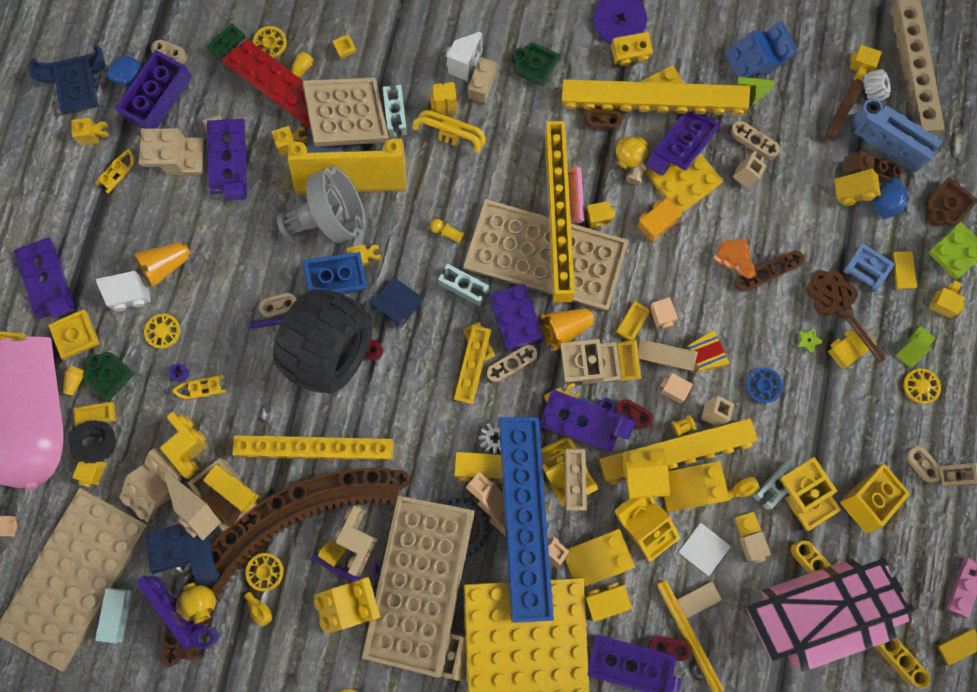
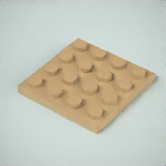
M376 78L303 81L314 147L384 143L388 141L389 137Z

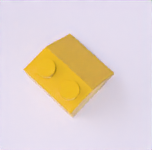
M664 448L624 452L622 466L629 499L670 495L668 464Z

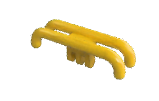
M432 110L422 111L412 124V129L415 131L419 129L421 124L440 129L438 140L442 141L443 137L446 136L445 143H449L450 139L453 138L451 143L453 146L456 145L458 136L470 140L474 144L475 153H479L481 146L485 145V134L478 127Z

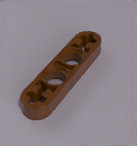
M855 79L828 127L824 138L830 141L834 140L864 85L863 81Z
M794 250L754 268L755 276L752 277L753 281L749 282L747 286L741 285L743 280L747 281L749 279L740 275L735 282L736 288L741 292H748L789 273L803 264L804 255L800 251ZM792 258H798L797 262L787 265V262ZM774 263L782 265V272L774 270ZM757 271H764L766 279L760 280L757 277Z

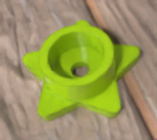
M812 329L808 333L799 331L800 342L798 347L808 349L810 353H813L815 346L822 343V340L816 337V330Z

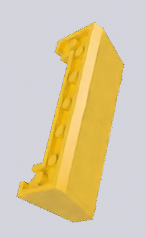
M402 139L386 141L383 151L307 153V147L304 143L288 142V163L296 194H307L306 187L309 176L332 166L338 167L349 177L357 192L406 191V154Z

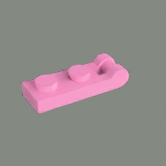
M965 557L946 609L969 618L977 596V563L973 559ZM970 569L974 570L973 576L969 575Z

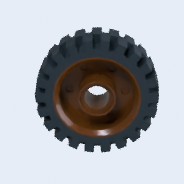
M458 498L447 501L444 505L475 511L465 558L473 556L484 547L488 540L490 532L488 517L485 511L471 500Z

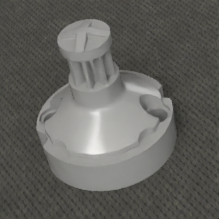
M336 166L311 174L307 180V202L299 205L298 209L289 213L282 212L277 216L279 230L286 238H292L298 232L305 229L311 230L318 227L332 241L342 243L361 235L365 228V214L359 194L349 177Z

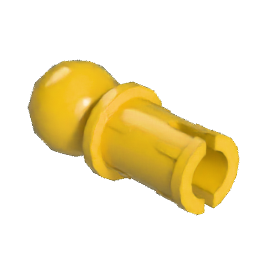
M433 219L429 224V228L433 233H442L441 237H447L458 244L463 238L464 232L450 227L448 223L444 226L440 219Z

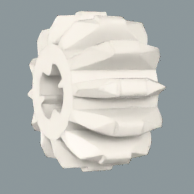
M877 69L865 74L863 82L868 99L874 98L882 101L890 96L891 84L887 73L883 69Z
M495 422V428H492L489 423L487 424L489 431L484 428L481 430L486 436H479V440L485 441L480 446L483 448L488 445L486 453H489L491 449H493V454H497V449L501 453L500 440L497 443H493V440H490V438L494 437V434H497L498 438L500 437L498 422Z

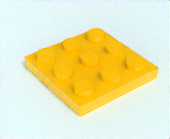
M701 153L686 171L671 163L663 176L650 169L645 172L646 176L665 198L668 197L682 213L724 182Z

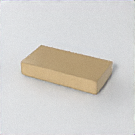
M712 581L677 599L686 618L722 600Z

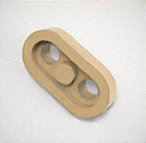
M157 40L151 46L152 53L157 50L181 64H184L187 60V55L183 48L167 41Z
M291 293L266 298L261 301L259 310L266 318L285 315L297 299ZM291 301V306L286 307V303ZM272 306L273 310L268 312V307Z
M914 447L908 450L906 454L908 463L925 482L932 483L941 479L940 466L926 449ZM914 454L918 456L917 461L914 459ZM928 469H929V470L931 471V473H932L931 476H929V475L927 474V470H928Z

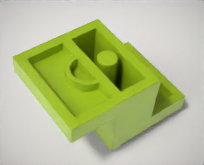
M959 222L933 245L928 253L957 280L977 262V237L962 222Z

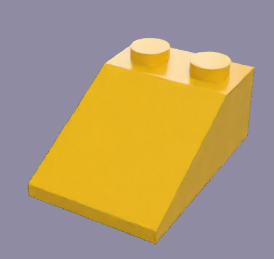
M721 461L668 471L670 495L663 496L667 512L730 501Z
M883 463L850 490L840 501V504L867 534L882 528L910 493L886 464Z
M620 529L567 549L569 553L565 558L572 578H584V587L635 568Z

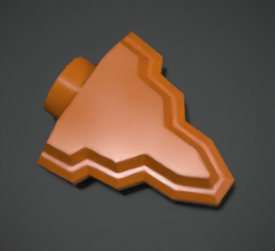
M740 238L734 242L731 239H727L720 244L719 251L713 256V259L719 265L724 264L728 269H735L740 275L748 279L755 276L754 265L750 261L749 245L745 239Z

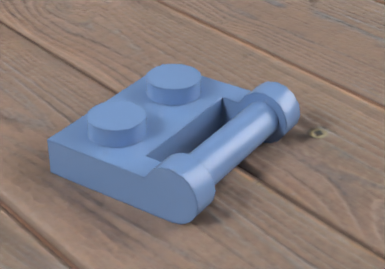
M862 243L843 269V272L847 275L851 274L871 287L872 291L876 292L895 263ZM855 264L878 277L877 280L871 279L854 268Z

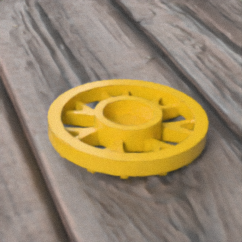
M266 26L256 32L253 43L257 46L263 45L264 48L262 50H270L269 55L276 58L285 51L287 39L279 28ZM270 30L271 35H266L265 31ZM279 32L281 35L275 38V34ZM259 36L263 37L262 41L257 40ZM283 41V45H277V42ZM275 48L279 49L277 53L273 52Z
M157 314L150 318L145 325V339L155 348H169L179 339L181 332L180 324L169 314ZM162 317V323L158 324L157 319ZM169 318L173 320L169 325L165 324ZM151 324L156 325L154 330L149 329ZM176 327V333H171L170 328ZM154 333L156 336L150 339L149 335ZM171 336L173 340L168 343L166 338ZM158 338L162 339L161 345H156Z
M923 368L915 369L909 372L904 379L903 387L907 397L917 404H929L940 395V381L930 370ZM916 372L920 377L918 380L913 375ZM924 373L929 375L928 380L924 378ZM934 380L936 386H931L930 381ZM908 381L914 382L913 387L908 386ZM930 389L936 392L934 396L929 393ZM913 390L918 393L916 397H913L911 394ZM922 394H926L927 401H922Z
M261 553L254 556L246 567L247 582L258 591L274 589L279 585L284 574L282 562L278 557L270 553ZM262 557L264 564L259 565L257 558ZM270 557L275 560L271 566L267 564ZM251 565L258 567L256 573L250 572ZM279 566L280 572L273 573V567ZM257 575L259 581L254 584L251 578ZM272 575L278 579L275 584L270 581ZM262 580H267V588H261Z

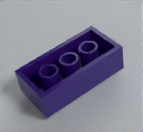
M155 50L117 104L115 110L123 119L141 129H157L192 78V75L185 65Z

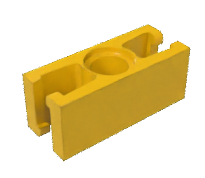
M218 464L212 468L203 480L242 512H248L260 497Z

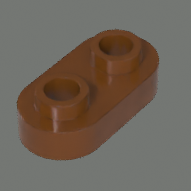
M591 109L586 114L585 122L592 129L616 130L621 126L622 115L616 110ZM595 118L597 122H593L591 119ZM610 120H614L616 123L612 124Z

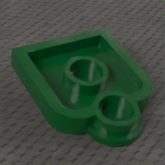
M530 43L524 49H516L511 58L518 76L544 87L561 57L557 52L536 43Z
M104 352L101 355H92L87 359V370L84 373V380L105 401L109 402L136 373L115 354Z

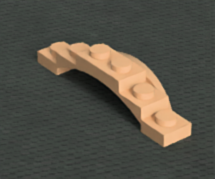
M478 472L465 488L480 500L477 505L491 516L489 522L506 536L503 493L495 483ZM547 532L549 561L558 568L569 551L559 543L556 537Z

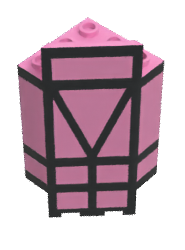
M882 558L865 565H860L854 559H849L762 590L764 597L762 601L746 607L772 662L789 657L792 665H796L801 672L897 639L894 627L909 622L908 614L914 612L915 609L911 603L909 604L904 600L902 594L904 590L896 576L891 577L888 568L889 564L886 559Z

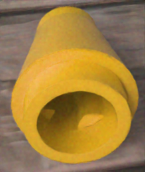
M301 51L295 58L291 72L300 78L313 65V58Z
M68 366L64 372L62 393L74 395L84 377L83 369Z

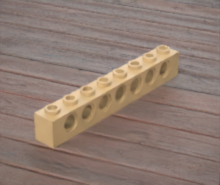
M896 0L891 6L890 12L894 19L893 29L897 35L896 46L900 52L899 62L903 68L902 79L906 85L905 95L909 101L908 112L913 123L919 124L930 134L938 136L945 128L921 0Z

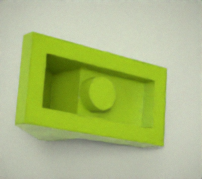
M738 77L735 85L750 86V94H752L751 106H753L770 93L775 85V81Z
M919 326L895 356L912 368L931 350L929 346L935 340V337Z

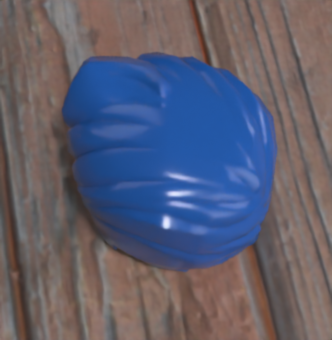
M122 56L110 65L107 76L111 82L129 89L143 66L131 56Z
M892 178L880 186L881 196L873 199L874 210L878 215L887 219L898 215L904 210L908 201V193L905 186H902L900 179Z

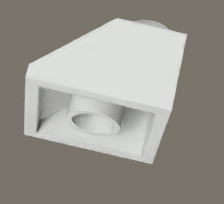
M477 32L455 40L452 47H448L445 56L447 57L446 66H448L449 74L469 81L483 51L482 33Z
M135 271L96 279L106 306L116 312L124 311L127 307L132 306L136 308L143 307L146 303L151 302L147 280Z

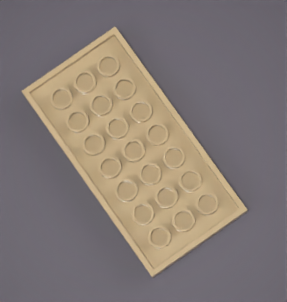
M485 199L463 270L518 286L526 283L528 289L552 295L549 217ZM571 224L575 290L573 302L608 312L629 240Z
M79 488L0 620V637L59 671H65L102 608L105 589L114 587L149 525L92 493Z
M402 496L397 497L375 597L380 618L370 621L362 659L434 677H441L474 510Z

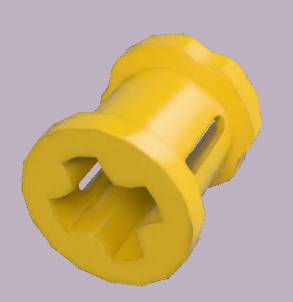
M686 415V418L677 422H671L672 430L677 438L688 431H696L695 422L690 415Z

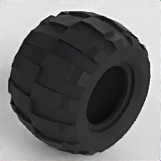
M323 289L309 290L293 303L279 326L273 346L274 364L277 365V368L280 369L286 378L304 389L317 393H335L352 379L366 355L373 330L371 316L356 301L339 292ZM352 337H353V344H354L353 346H352V344H351V342H350Z

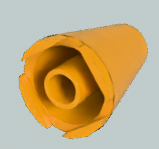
M181 242L139 251L133 256L149 285L154 287L189 259L188 255L191 253L186 244L182 245Z
M583 308L545 313L540 316L539 321L542 320L543 322L540 328L546 344H551L553 346L552 350L556 351L560 349V343L570 342L590 328L595 319L592 311Z

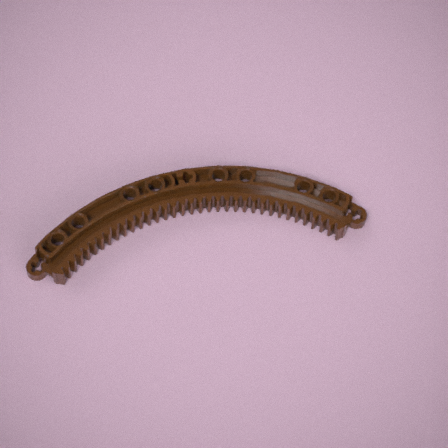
M390 468L343 470L319 475L271 495L251 509L231 527L227 528L211 545L212 554L214 552L219 554V560L216 563L214 562L220 576L216 582L203 586L212 590L216 603H220V599L217 596H224V592L221 589L229 588L226 582H233L231 576L238 575L236 569H243L241 563H248L247 557L253 558V552L260 551L259 546L265 547V541H272L271 536L278 537V532L284 533L285 528H292L291 523L298 525V519L306 521L305 516L313 518V513L320 515V510L324 513H327L328 508L334 511L335 505L337 508L342 509L343 504L345 507H350V503L353 506H357L359 501L360 505H365L367 500V503L372 505L375 500L377 505H380L381 501H383L384 505H388L390 501L391 505L395 506L399 496V489L407 487L410 483L409 474L403 470H393ZM390 472L394 473L395 477H400V474H403V477L407 479L406 482H402V485H399V482L394 480L393 484H391L393 478ZM377 473V481L370 483L368 481L369 474ZM352 474L354 481L352 484L347 485L345 477ZM298 488H302L304 491L301 498H296L295 491ZM280 498L282 505L279 509H275L274 501ZM251 516H257L255 519L256 523H249L253 520ZM231 533L236 536L233 544L228 542V537ZM193 572L188 576L183 588L191 583L199 586ZM182 588V590L180 591L178 597H179V596L181 595V593L184 591L183 588ZM208 620L201 622L203 626L210 625ZM166 624L161 641V646H163L161 660L163 664L174 666L181 659L190 661L201 657V654L197 652L199 650L197 647L184 649ZM173 650V655H176V659L171 661V658L167 657V655L172 653Z

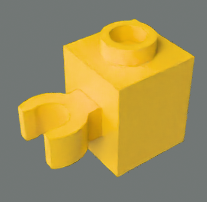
M860 45L857 51L853 50L849 61H852L849 69L857 71L854 81L856 78L862 81L865 74L876 69L881 51L864 45Z
M91 118L71 120L72 137L81 146L99 144V136H109L107 131H101L103 128L108 127L106 122L102 121L95 124Z
M289 126L272 131L281 157L288 155V142L306 143L309 141L307 136L300 137L301 134L306 133L304 127L298 128L295 133H292Z
M954 280L953 283H949L947 288L944 287L937 291L929 309L948 318L959 315L965 306L963 304L965 297L957 294L962 283Z

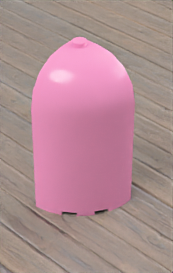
M25 337V340L12 341L11 338L1 339L0 484L15 488H25V490H34L54 474L63 450V425L51 338Z

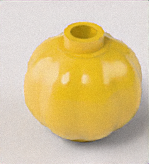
M640 136L622 138L616 146V156L619 160L617 164L624 170L639 166L642 163L646 164L649 159L648 143Z
M195 583L186 585L176 601L175 607L178 615L186 621H194L195 624L207 620L216 605L214 593L203 585L196 586Z

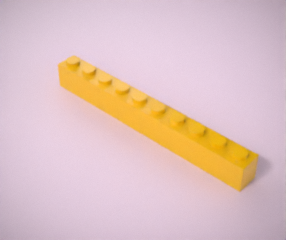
M563 79L562 107L566 109L583 107L585 110L602 108L605 110L620 109L626 112L637 109L640 112L657 110L660 113L676 111V113L684 114L690 111L696 114L713 112L715 115L732 113V115L741 116L747 113L750 99V86Z
M547 121L545 128L552 296L553 303L572 302L575 290L565 121Z

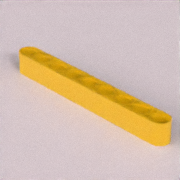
M796 541L792 544L791 554L808 573L816 571L813 568L815 560L820 564L819 570L831 566L810 542ZM800 545L806 548L804 555H801L799 552ZM898 639L890 641L891 646L888 650L885 648V643L874 646L906 683L919 688H925L929 685L930 675ZM902 656H904L905 663L903 666H901L899 662ZM918 672L920 678L918 682H915L914 675Z

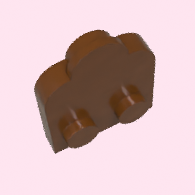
M948 177L926 202V207L929 211L927 216L928 222L935 227H940L944 224L954 226L977 203V198Z

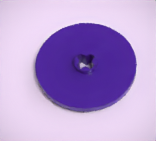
M601 0L594 13V26L598 35L604 41L611 44L613 38L644 33L647 26V13L639 0ZM620 16H622V17H623V21L618 22V18H620Z

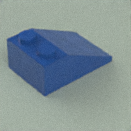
M360 252L303 260L307 292L312 289H323L347 295L367 289Z

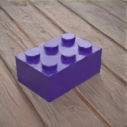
M526 283L489 294L490 305L506 353L518 350L525 345L543 342V334Z

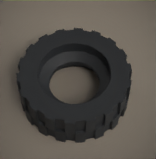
M85 421L78 424L69 433L70 452L79 462L82 461L87 464L102 462L104 459L109 458L113 454L114 448H116L114 430L108 423L106 424L103 421ZM91 436H99L103 439L102 444L90 448L84 447L82 441Z

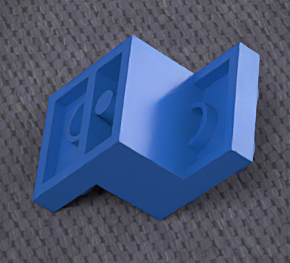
M779 21L765 32L753 30L725 53L737 78H751L757 73L770 74L795 56L798 51L784 22Z

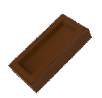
M212 487L201 498L215 516L229 527L242 514L241 510Z

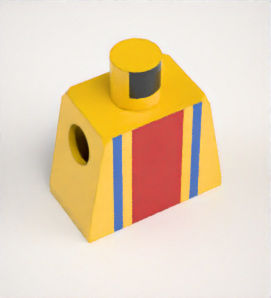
M715 330L685 348L698 352L694 366L695 373L724 368L729 364Z

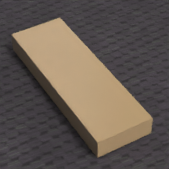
M640 339L638 347L640 360L690 371L694 370L697 351Z
M565 449L566 511L587 510L585 449Z

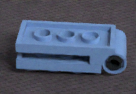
M874 98L868 99L851 120V125L855 129L853 133L915 173L933 157L934 152L943 142L936 135L930 134L919 124L913 123L903 114L896 112L887 105L883 109L882 103Z

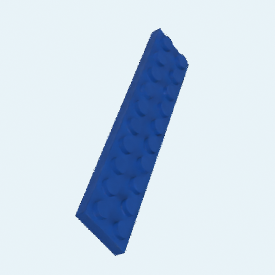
M500 417L499 432L511 623L554 621L539 417Z

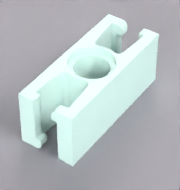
M396 85L397 92L395 93L396 97H398L397 100H389L390 87H383L389 137L396 136L392 126L393 122H402V125H399V130L402 131V135H407L401 85ZM394 109H398V110H399L397 113H392V112H391V111L394 110Z
M447 264L445 275L441 274L438 279L439 285L480 306L483 299L481 296L477 297L471 293L472 288H477L487 295L489 285ZM450 273L456 277L455 282L444 279V276H448ZM467 282L469 286L462 289L459 287V284Z
M792 460L785 461L760 487V490L752 495L759 501L763 497L762 494L767 490L774 494L771 500L763 505L766 510L772 509L788 493L784 485L781 490L777 489L775 482L784 476L789 467L792 466L794 468L796 466Z
M105 589L95 641L123 642L132 590Z

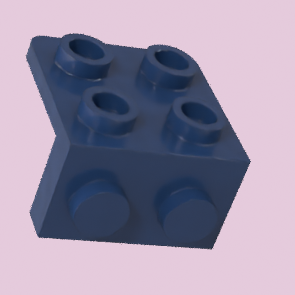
M392 278L377 298L372 296L368 302L371 306V311L378 316L383 315L386 317V321L395 327L397 325L402 328L422 302V297L398 279Z

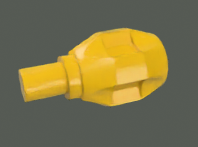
M753 476L739 481L732 490L728 491L729 500L734 497H748L760 490L756 478Z
M251 592L245 594L244 598L248 602L249 613L253 621L261 627L267 625L272 620L270 609L266 604L255 599Z

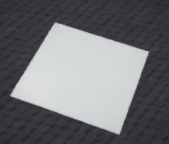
M700 523L679 553L706 575L710 576L731 546Z

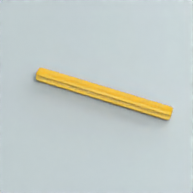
M666 580L659 582L657 588L686 643L690 646L691 652L712 692H723L724 688Z

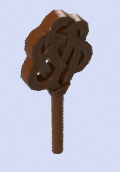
M816 270L806 287L808 296L814 300L815 311L822 316L836 314L839 318L847 321L878 363L885 361L886 358L854 318L851 305L855 303L858 297L857 289L852 284L845 282L839 272Z

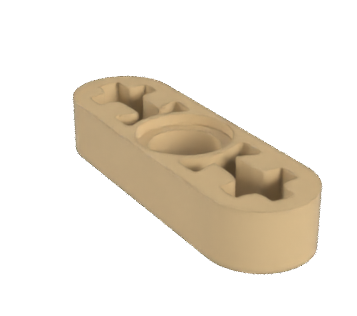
M737 121L732 126L731 136L749 149L756 151L757 154L765 159L772 160L779 154L780 146L777 142L747 123ZM742 128V132L740 134L737 133V129ZM755 136L759 138L760 143L753 144L750 138ZM770 147L773 148V152L771 153L768 152V149H770Z
M525 345L491 365L487 370L488 379L493 383L501 382L533 363L537 358L536 348L532 345ZM525 350H528V352L532 351V358L525 357L522 360L524 363L521 364L519 357L516 355L519 354L521 358L525 355ZM509 359L517 361L518 366L515 369L507 367L506 363ZM501 364H503L504 369L508 372L505 374L503 370L499 373V378L491 377L493 369L496 371L502 369Z

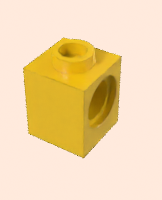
M609 201L587 205L585 212L590 229L612 224L615 211L613 206L610 207Z
M82 461L78 462L72 478L79 480L78 484L83 486L99 485L107 463L103 461L93 464H87Z

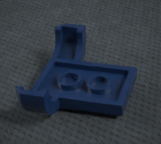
M93 45L94 52L91 54L57 62L42 63L33 58L28 63L30 76L34 80L56 84L60 112L63 115L99 107L93 74L105 68V59L101 47Z
M181 524L145 533L150 573L155 574L190 563L193 575L199 585L216 582L219 578L220 573L217 571L213 561L209 535L204 540H201L198 536L193 538Z

